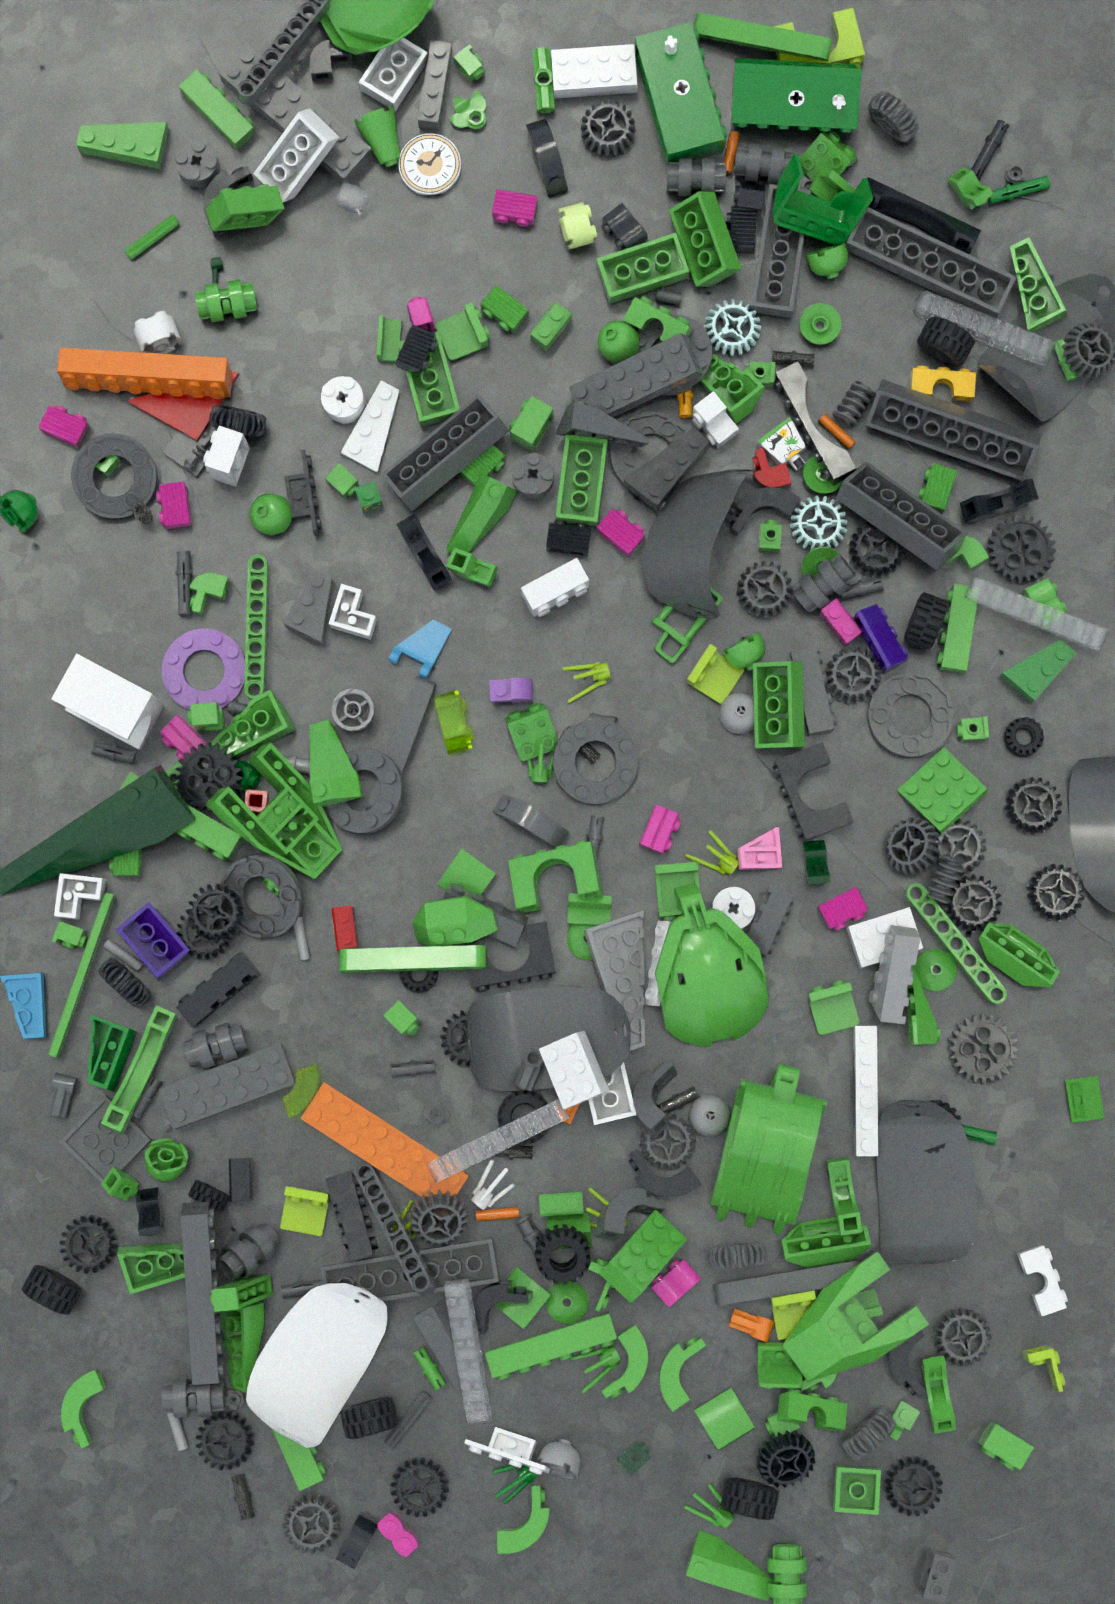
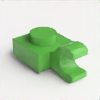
M900 1400L892 1414L896 1424L888 1436L897 1441L903 1428L910 1431L920 1411Z

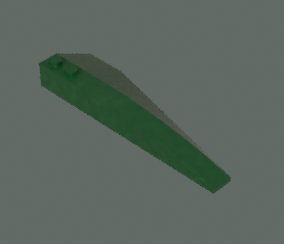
M159 765L0 870V894L3 895L57 877L60 873L66 874L159 843L196 818L163 767Z

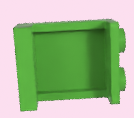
M698 862L655 865L659 918H664V921H673L677 918L676 916L683 915L677 904L674 888L696 883L700 890Z

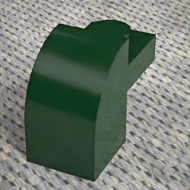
M824 840L803 842L806 882L809 885L830 883Z

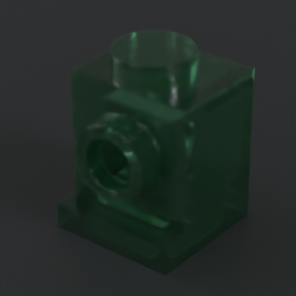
M636 1440L616 1458L629 1475L632 1476L651 1459L648 1455L651 1451L643 1441L639 1444ZM637 1453L640 1456L639 1460L633 1461L631 1459L632 1454Z

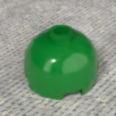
M20 490L8 491L0 497V514L11 527L15 523L19 527V532H26L38 517L37 501L30 493L27 494Z

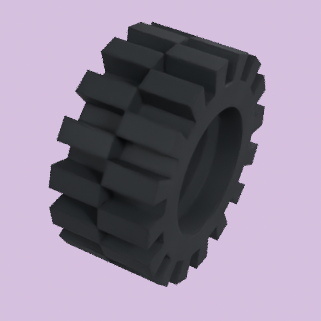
M1020 717L1012 721L1004 733L1006 747H1009L1012 754L1016 753V756L1022 755L1026 757L1034 754L1042 746L1044 740V730L1041 729V724L1039 722L1036 723L1033 718L1029 719V717ZM1018 730H1029L1032 734V741L1027 745L1020 744L1016 739Z
M429 970L424 980L415 981L411 978L410 971H400L399 973L402 984L410 991L417 993L425 992L432 988L438 976V970Z
M199 1180L194 1181L188 1194L189 1197L198 1202H209L210 1208L220 1212L224 1211L230 1198L228 1194Z

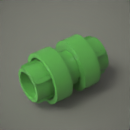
M238 279L228 281L229 288L219 289L218 283L205 285V290L195 292L199 318H211L213 323L224 321V314L233 313L234 319L247 317V312L256 311L257 309L253 284L251 282L241 284V280Z
M776 1544L772 1548V1556L767 1557V1571L774 1573V1580L768 1581V1597L773 1598V1604H802V1598L807 1597V1582L800 1580V1573L807 1572V1557L802 1556V1547L798 1544Z

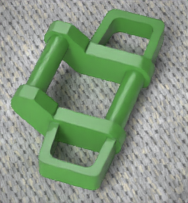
M710 587L711 594L716 598L715 604L718 606L723 597ZM666 605L660 614L651 621L653 625L663 631L654 647V651L669 663H674L684 649L689 647L691 639L706 620L709 621V619L698 617L685 635L682 636L664 622L674 609ZM667 635L681 645L673 657H669L661 650V645Z

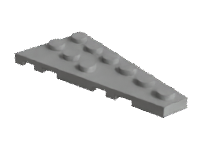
M644 910L584 930L603 991L615 997L626 1011L630 1022V1051L645 1046V1019H643V1005H645V997H643L644 929L642 921ZM624 1024V1035L626 1037V1026Z

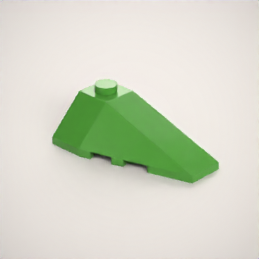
M329 719L310 724L311 792L313 804L323 807L363 797L359 775L354 770L350 762L351 759L345 753L341 740Z

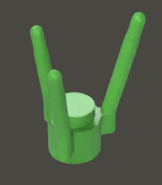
M540 744L538 765H534L533 769L532 759L527 760L528 776L531 777V782L548 783V778H552L553 752L547 769V765H543V744Z
M606 1346L570 1358L573 1361L602 1354L599 1356L601 1361L585 1369L584 1373L587 1374L602 1365L606 1369L581 1390L582 1393L588 1391L611 1370L618 1367L617 1363L621 1362V1359L614 1346L609 1349Z
M708 1484L709 1489L721 1504V1495L712 1484ZM696 1493L693 1494V1497L713 1512L712 1517L688 1505L684 1506V1509L713 1523L716 1527L721 1526L724 1529L731 1524L735 1517L732 1512L725 1510L721 1506L717 1509Z

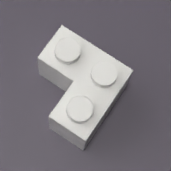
M713 391L693 407L692 422L699 430L702 428L707 434L705 437L710 440V444L712 446L715 444L719 449L738 434L739 428L726 413L727 407Z
M341 584L329 626L332 629L371 640L377 618L374 615L358 611L363 597L361 589Z
M60 873L54 916L80 920L82 899L102 901L106 880Z

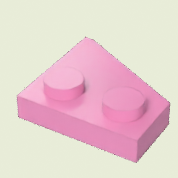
M779 827L738 848L739 870L782 868Z

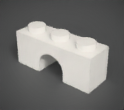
M1039 1245L1017 1253L1024 1274L1028 1275L1039 1272L1044 1277L1045 1284L1043 1289L1032 1294L1038 1314L1045 1316L1067 1308L1065 1302H1068L1065 1291L1059 1288L1058 1282L1060 1277L1057 1270L1052 1269L1050 1261L1053 1258L1049 1248L1045 1249L1044 1245Z

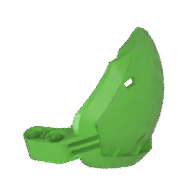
M331 0L330 8L320 22L335 47L355 55L363 52H375L397 43L418 27L427 12L431 10L435 0Z
M696 883L674 888L675 897L683 915L675 918L669 925L655 970L665 1028L682 1042L700 1047H712V1042L730 1037L735 1041L746 1035L759 1023L769 1004L760 949L724 912L712 908L705 909L702 895ZM739 959L741 970L736 968L735 960ZM677 973H683L684 984H679Z

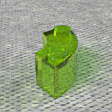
M458 690L435 695L434 700L447 753L471 749V739L475 738L472 726L467 727L463 711L468 710L465 697L460 698Z
M315 1063L296 1070L297 1079L294 1088L289 1094L282 1097L288 1118L292 1119L302 1114L318 1092L321 1081L319 1064Z

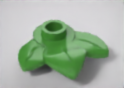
M478 91L474 92L470 100L460 97L454 98L453 105L456 113L449 118L452 124L459 128L469 127L474 130L483 128L486 124V115L484 113L486 101L481 93ZM475 117H478L480 119V121L477 123L473 122L472 120Z

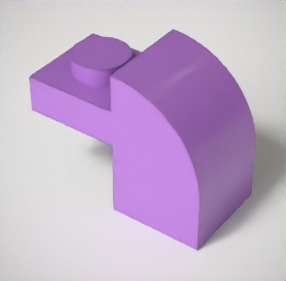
M510 678L489 680L490 702L512 701V704L533 703L532 679Z

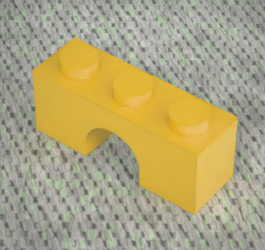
M917 366L911 372L910 389L932 396L935 385L945 384L951 390V401L972 402L975 397L976 372H971L970 369L950 371V368L939 367L937 370L929 369L928 366Z

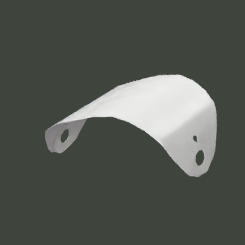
M329 1283L311 1289L288 1312L259 1355L247 1387L246 1402L250 1409L269 1427L306 1448L318 1446L363 1376L378 1348L387 1325L386 1304L369 1291L346 1283ZM359 1292L368 1295L370 1298L361 1295Z

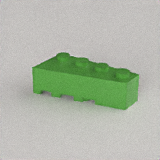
M167 122L81 125L76 146L82 154L161 169L170 129Z
M1028 237L1010 246L1026 323L1031 335L1068 316L1031 239Z
M183 1243L124 1246L118 1248L117 1256L130 1294L185 1278Z

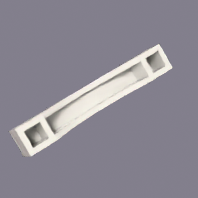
M854 1026V1156H878L877 1026Z

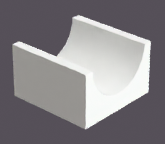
M77 653L52 697L53 701L66 707L65 711L138 750L141 749L164 707L152 693Z

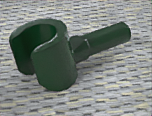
M221 257L212 258L210 261L213 273L212 284L218 283L217 269L223 268Z

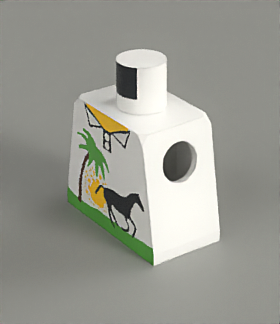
M790 417L757 441V447L759 449L764 448L765 454L777 465L790 463L795 471H798L806 464L800 456L805 450V444Z

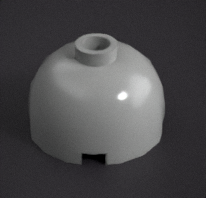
M346 689L335 697L332 705V716L336 724L342 729L360 731L366 728L372 721L374 705L371 698L364 691Z
M744 692L732 693L721 703L719 718L727 731L743 735L754 730L753 696Z
M713 1094L703 1095L691 1104L688 1112L689 1122L692 1129L699 1135L716 1137L728 1128L731 1110L727 1102L721 1097Z
M559 1439V1442H551L545 1445L537 1459V1463L548 1467L552 1475L562 1478L573 1479L574 1476L577 1478L581 1467L580 1454L577 1449L571 1446L572 1443L564 1439Z

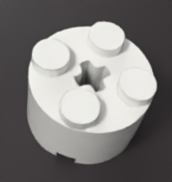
M159 311L150 318H142L135 322L136 327L133 332L141 353L169 354L175 350L174 346L177 343L179 346L182 343L172 316L167 315L166 311Z
M336 377L327 382L322 388V405L332 420L348 424L359 419L365 409L366 401L360 385L353 378ZM345 397L346 402L344 403L341 402V398Z
M729 887L716 895L712 903V909L724 912L741 929H744L754 917L755 903L751 895L744 889ZM730 904L738 906L736 910L738 914L728 912Z

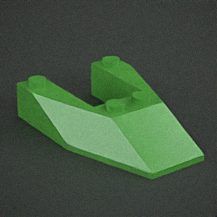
M272 743L261 745L248 761L278 792L270 803L256 816L228 786L219 789L205 804L221 821L254 847L304 875L316 879L342 851V847L323 807L313 804L311 785Z
M878 1251L869 1255L823 1288L782 1344L807 1381L874 1362L929 1325L917 1306L913 1305L878 1330L854 1295L890 1270Z

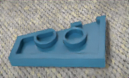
M44 973L0 976L2 983L6 987L8 999L15 1011V1018L23 1039L47 1037Z

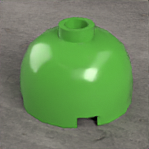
M845 242L834 244V247H823L805 255L807 263L814 274L819 276L827 275V279L839 276V271L844 269L848 263V250Z
M612 321L600 330L597 339L598 348L606 360L616 364L615 362H621L636 355L640 347L638 345L640 335L627 322Z
M265 493L258 496L251 504L249 510L252 525L259 532L270 536L283 533L290 526L293 517L289 506L290 503L285 497L275 493Z
M757 632L734 643L733 647L725 648L722 650V653L731 666L738 669L747 667L749 671L753 669V663H758L763 658L765 643L760 632Z
M170 1138L155 1140L145 1151V1169L157 1181L171 1182L176 1180L184 1173L188 1162L187 1150L180 1142L177 1144Z

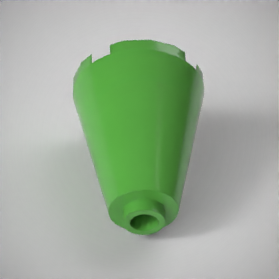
M389 106L390 111H384V108L362 115L361 121L357 118L354 120L356 127L367 144L372 148V152L381 165L385 164L386 168L398 164L397 160L400 158L393 106Z

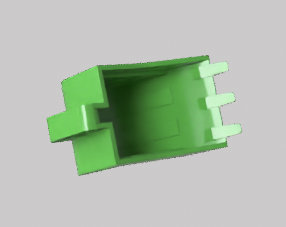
M778 1064L771 1081V1086L741 1079L736 1090L731 1118L710 1201L711 1206L718 1207L716 1219L724 1221L728 1211L732 1210L746 1214L744 1226L752 1228L757 1217L775 1221L773 1233L781 1235L785 1224L794 1226L804 1196L820 1121L827 1106L826 1099L796 1092L800 1074L799 1068Z

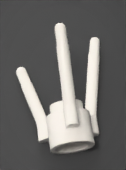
M490 1160L477 1187L472 1192L474 1196L471 1200L482 1210H485L487 1206L491 1208L497 1200L515 1186L511 1184L493 1197L491 1191L508 1172V1169L504 1168L488 1189L482 1188L494 1160Z

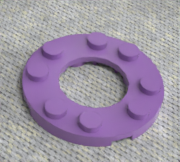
M207 628L188 631L179 636L165 653L162 662L164 686L172 699L187 710H191V704L217 702L219 708L223 709L229 705V701H234L239 696L244 687L245 657L237 643L223 632ZM208 650L218 654L223 660L225 667L224 677L220 684L214 689L207 691L196 690L186 682L183 673L184 664L188 657L194 652Z

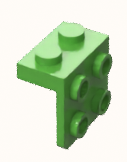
M825 131L820 133L802 155L800 163L803 172L810 179L814 180L820 169H833L838 175H841L848 166L854 165L859 158L855 155L854 149L848 145L845 146L835 132Z
M472 302L464 305L465 311L435 324L450 361L457 360L489 346V331L486 326L482 327L480 323L482 315L478 307L474 308Z
M534 703L524 711L516 710L510 712L505 717L521 761L537 757L540 744H543V754L555 749L558 738L544 703Z
M844 980L832 983L833 987L824 989L823 985L811 988L812 993L807 994L819 1035L843 1030L859 1024V1018L851 994L852 986L850 982L845 983Z
M599 1257L596 1260L591 1259L588 1270L599 1274L608 1261ZM607 1281L595 1307V1310L598 1312L601 1308H606L610 1295L607 1294L609 1287L614 1288Z
M758 1342L757 1371L759 1386L766 1389L802 1388V1373L782 1346L783 1343Z

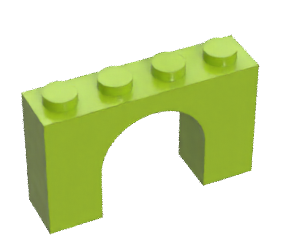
M849 8L833 12L832 24L837 45L829 54L828 61H819L776 52L778 60L861 64V62H864L865 52L854 9ZM793 22L773 26L795 31Z

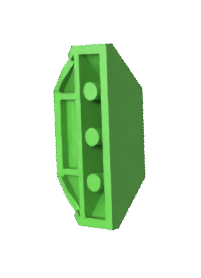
M467 896L427 901L412 921L417 942L429 947L469 943L498 930L494 910Z
M989 922L979 937L987 961L1022 986L1050 988L1060 973L1048 950L1013 925Z
M836 1217L800 1222L781 1240L785 1261L805 1268L849 1262L871 1247L867 1225L861 1224L862 1233L841 1236Z

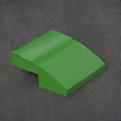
M461 849L437 884L444 890H447L450 884L460 885L471 893L482 895L496 873Z
M516 1267L506 1280H512L511 1289H514L516 1286H523L527 1290L533 1291L532 1300L529 1304L500 1302L495 1304V1306L524 1329L551 1294Z
M732 1388L694 1410L718 1451L755 1429Z

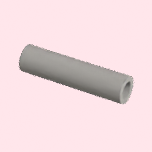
M299 917L293 928L299 959L303 961L310 959L303 918Z
M110 938L103 946L137 972L144 965V963Z
M168 1413L167 1416L178 1451L189 1448L180 1418H175L174 1413Z

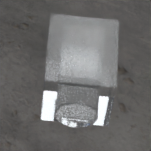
M344 181L336 202L338 207L361 215L362 211L368 208L370 198H368L367 190Z

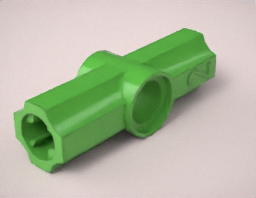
M540 47L532 50L537 112L546 114L555 111L551 51L548 48ZM544 77L549 81L543 84L539 82V79Z

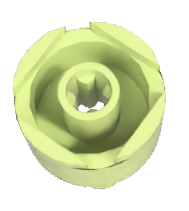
M583 202L558 209V213L563 215L562 218H559L565 242L570 241L571 244L567 246L569 250L594 243L597 232L595 226L590 225L589 218L592 215L588 204L584 205Z

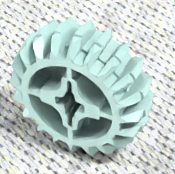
M735 299L731 300V305H728V302L724 300L723 307L716 304L715 308L717 311L711 309L709 311L711 316L706 317L705 321L709 324H706L704 329L708 331L707 334L711 338V345L716 343V351L723 348V355L726 354L727 350L730 351V356H734L735 350H737L739 355H742V348L747 352L750 351L749 345L755 346L756 341L754 339H759L760 334L757 332L761 330V326L757 324L760 322V318L754 317L756 315L755 310L749 312L750 304L746 305L745 308L742 307V300L739 302V305H735ZM729 313H736L741 316L738 318H733L729 315ZM721 317L725 327L721 329L720 333H717L715 324ZM748 322L750 332L744 338L741 328ZM729 325L732 327L737 326L736 330L733 328L729 330ZM731 337L734 338L736 342H728L723 339Z
M815 496V502H812V499L808 497L806 500L807 505L801 501L799 504L801 509L795 508L794 512L797 515L791 516V520L796 523L790 524V528L797 529L792 532V536H800L796 540L797 544L804 541L805 543L802 548L806 549L808 545H811L810 551L815 549V547L825 546L831 548L830 543L837 547V540L842 541L844 538L840 533H846L847 531L845 527H842L847 525V520L841 519L846 514L845 512L838 513L841 505H837L834 508L835 500L832 499L830 504L826 503V496H824L822 502L819 501V496ZM814 509V518L802 522V517L808 511ZM821 509L829 512L834 520L824 517ZM816 520H820L821 528H818L815 524ZM836 526L835 532L830 537L823 539V531ZM806 528V530L813 531L816 539L809 537L803 529Z

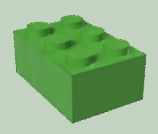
M263 184L256 188H251L250 186H244L235 190L225 188L220 191L216 198L212 199V202L205 209L212 231L267 226L285 208L278 186Z

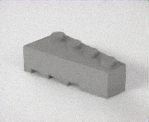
M891 925L889 933L885 935L884 952L880 953V967L874 975L875 985L874 989L870 991L869 1002L872 1004L880 1022L905 1024L906 1016H903L904 1006L909 1004L910 998L907 997V987L912 985L913 982L911 965H916L920 936L915 928Z

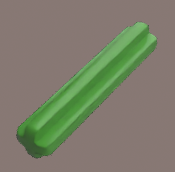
M174 215L169 216L125 249V253L130 259L135 258L179 225V221Z

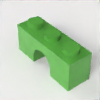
M644 296L641 299L637 297L633 299L623 320L642 330H645L652 320L659 319L664 327L660 337L662 341L680 333L689 336L693 327L688 325L690 321L681 316H678L677 319L670 316L672 311L662 306L657 309L652 306L653 301Z
M217 702L191 704V710L187 711L188 722L200 734L219 733L225 729L224 711L222 708H219Z
M789 1389L788 1392L782 1393L779 1396L777 1420L792 1424L807 1422L808 1411L811 1410L816 1416L817 1429L831 1432L843 1431L846 1427L847 1404L839 1402L840 1399L827 1397V1399L820 1398L821 1395L808 1393L804 1395L801 1394L800 1390Z

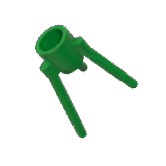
M508 1465L493 1470V1474L506 1472L518 1467ZM522 1465L516 1471L519 1478L495 1494V1497L499 1498L523 1482L503 1500V1503L507 1504L528 1484L535 1481L534 1478L539 1475L530 1472V1467Z

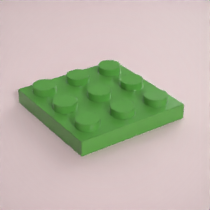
M943 747L903 783L897 791L942 834L988 792V789Z

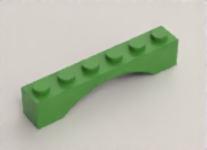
M157 1005L155 1006L131 1066L101 1122L103 1127L121 1135L124 1134L177 1020L175 1013Z

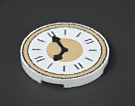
M432 133L422 134L411 139L402 149L399 158V171L403 182L413 192L424 196L442 194L452 188L457 182L461 171V159L455 145L446 137Z

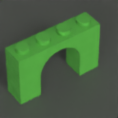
M585 840L578 841L573 846L561 845L555 847V850H539L533 855H517L514 859L508 860L516 909L523 914L542 910L538 881L541 874L547 868L557 864L567 865L574 870L578 895L582 900L603 896L596 851L591 842Z

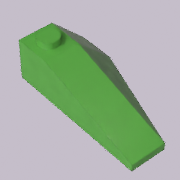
M714 354L708 374L700 381L709 394L713 391L727 407L726 413L735 424L753 411L765 389L752 373L746 370L743 371L734 364L719 359Z
M480 474L445 550L452 553L453 549L457 548L470 553L509 510L517 490L489 476Z
M268 690L253 698L247 704L248 706L240 714H237L234 721L226 729H223L211 742L212 748L218 743L220 744V750L228 747L227 754L234 752L235 754L232 759H235L259 748L261 745L276 741L295 731L296 729L288 712L272 690Z
M911 965L913 982L912 985L907 987V997L910 998L907 1006L909 1046L935 1045L937 1040L941 1039L940 1027H936L935 1018L914 966Z
M259 1301L238 1310L218 1312L221 1313L220 1328H222L225 1339L223 1341V1348H226L229 1357L226 1364L231 1386L233 1389L247 1393L250 1376L256 1363L264 1327V1303Z
M701 1530L698 1531L685 1570L686 1576L765 1601L769 1600L768 1581L774 1580L771 1576L727 1544L722 1538Z

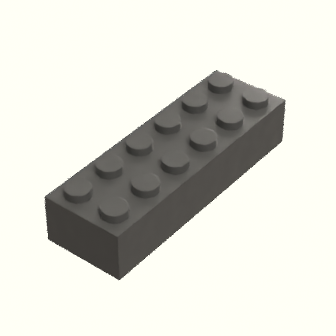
M770 184L750 312L755 310L759 314L791 318L804 234L775 224L772 211L777 185ZM797 188L798 191L811 194V190Z
M680 333L569 386L574 401L587 402L588 406L596 407L607 415L615 417L702 376L703 372L688 336Z
M477 394L381 475L407 507L413 511L509 432V429L481 395Z
M867 461L842 482L836 497L837 500L936 570L942 567L961 549L968 533Z
M280 1043L159 1088L173 1129H179L295 1086L297 1082L285 1048Z

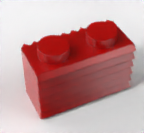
M351 905L331 908L337 951L341 949H358L359 942L357 941L358 934L355 928L357 925L354 920L356 918L354 916V908Z

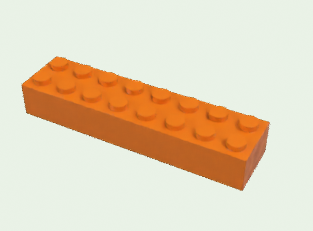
M60 347L57 372L64 386L70 390L85 388L95 392L101 389L113 393H119L120 391H129L132 394L149 392L152 395L169 393L176 397L191 395L195 398L212 396L215 399L230 398L233 373L228 359L222 357Z
M323 1082L300 1118L421 1197L422 1194L428 1197L430 1191L433 1194H437L438 1190L442 1194H445L448 1190L450 1196L455 1193L458 1195L470 1176L326 1082Z

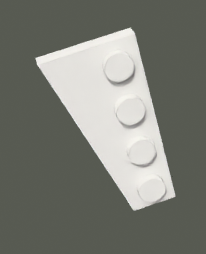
M380 381L341 451V455L377 474L400 394L398 389Z

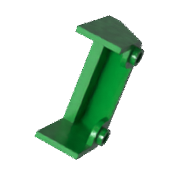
M794 153L778 180L772 211L775 224L832 244L844 243L873 200L868 179L863 177L854 193L847 191L838 192L831 201L798 191L797 188L804 173L799 156Z

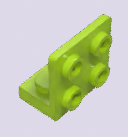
M710 644L687 678L686 683L721 705L740 679L744 669L731 666L725 657L717 652V648Z
M286 1186L284 1193L286 1198L280 1228L322 1236L330 1194Z
M814 1290L770 1297L777 1338L779 1340L787 1339L816 1299Z
M1047 1345L1021 1351L1023 1360L1030 1364L1040 1365L1046 1363L1052 1388L1057 1392H1063L1062 1386H1065L1063 1373L1058 1371L1057 1364H1060V1359L1057 1351H1054L1053 1348Z

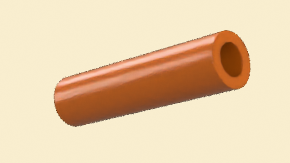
M730 131L723 162L726 165V174H732L740 136V133L736 131Z
M826 414L818 420L846 448L850 449L856 443Z
M519 1207L475 1211L476 1221L519 1218Z

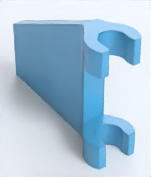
M435 620L430 621L395 646L388 658L389 662L397 665L401 654L423 664L419 671V677L427 679L452 628Z

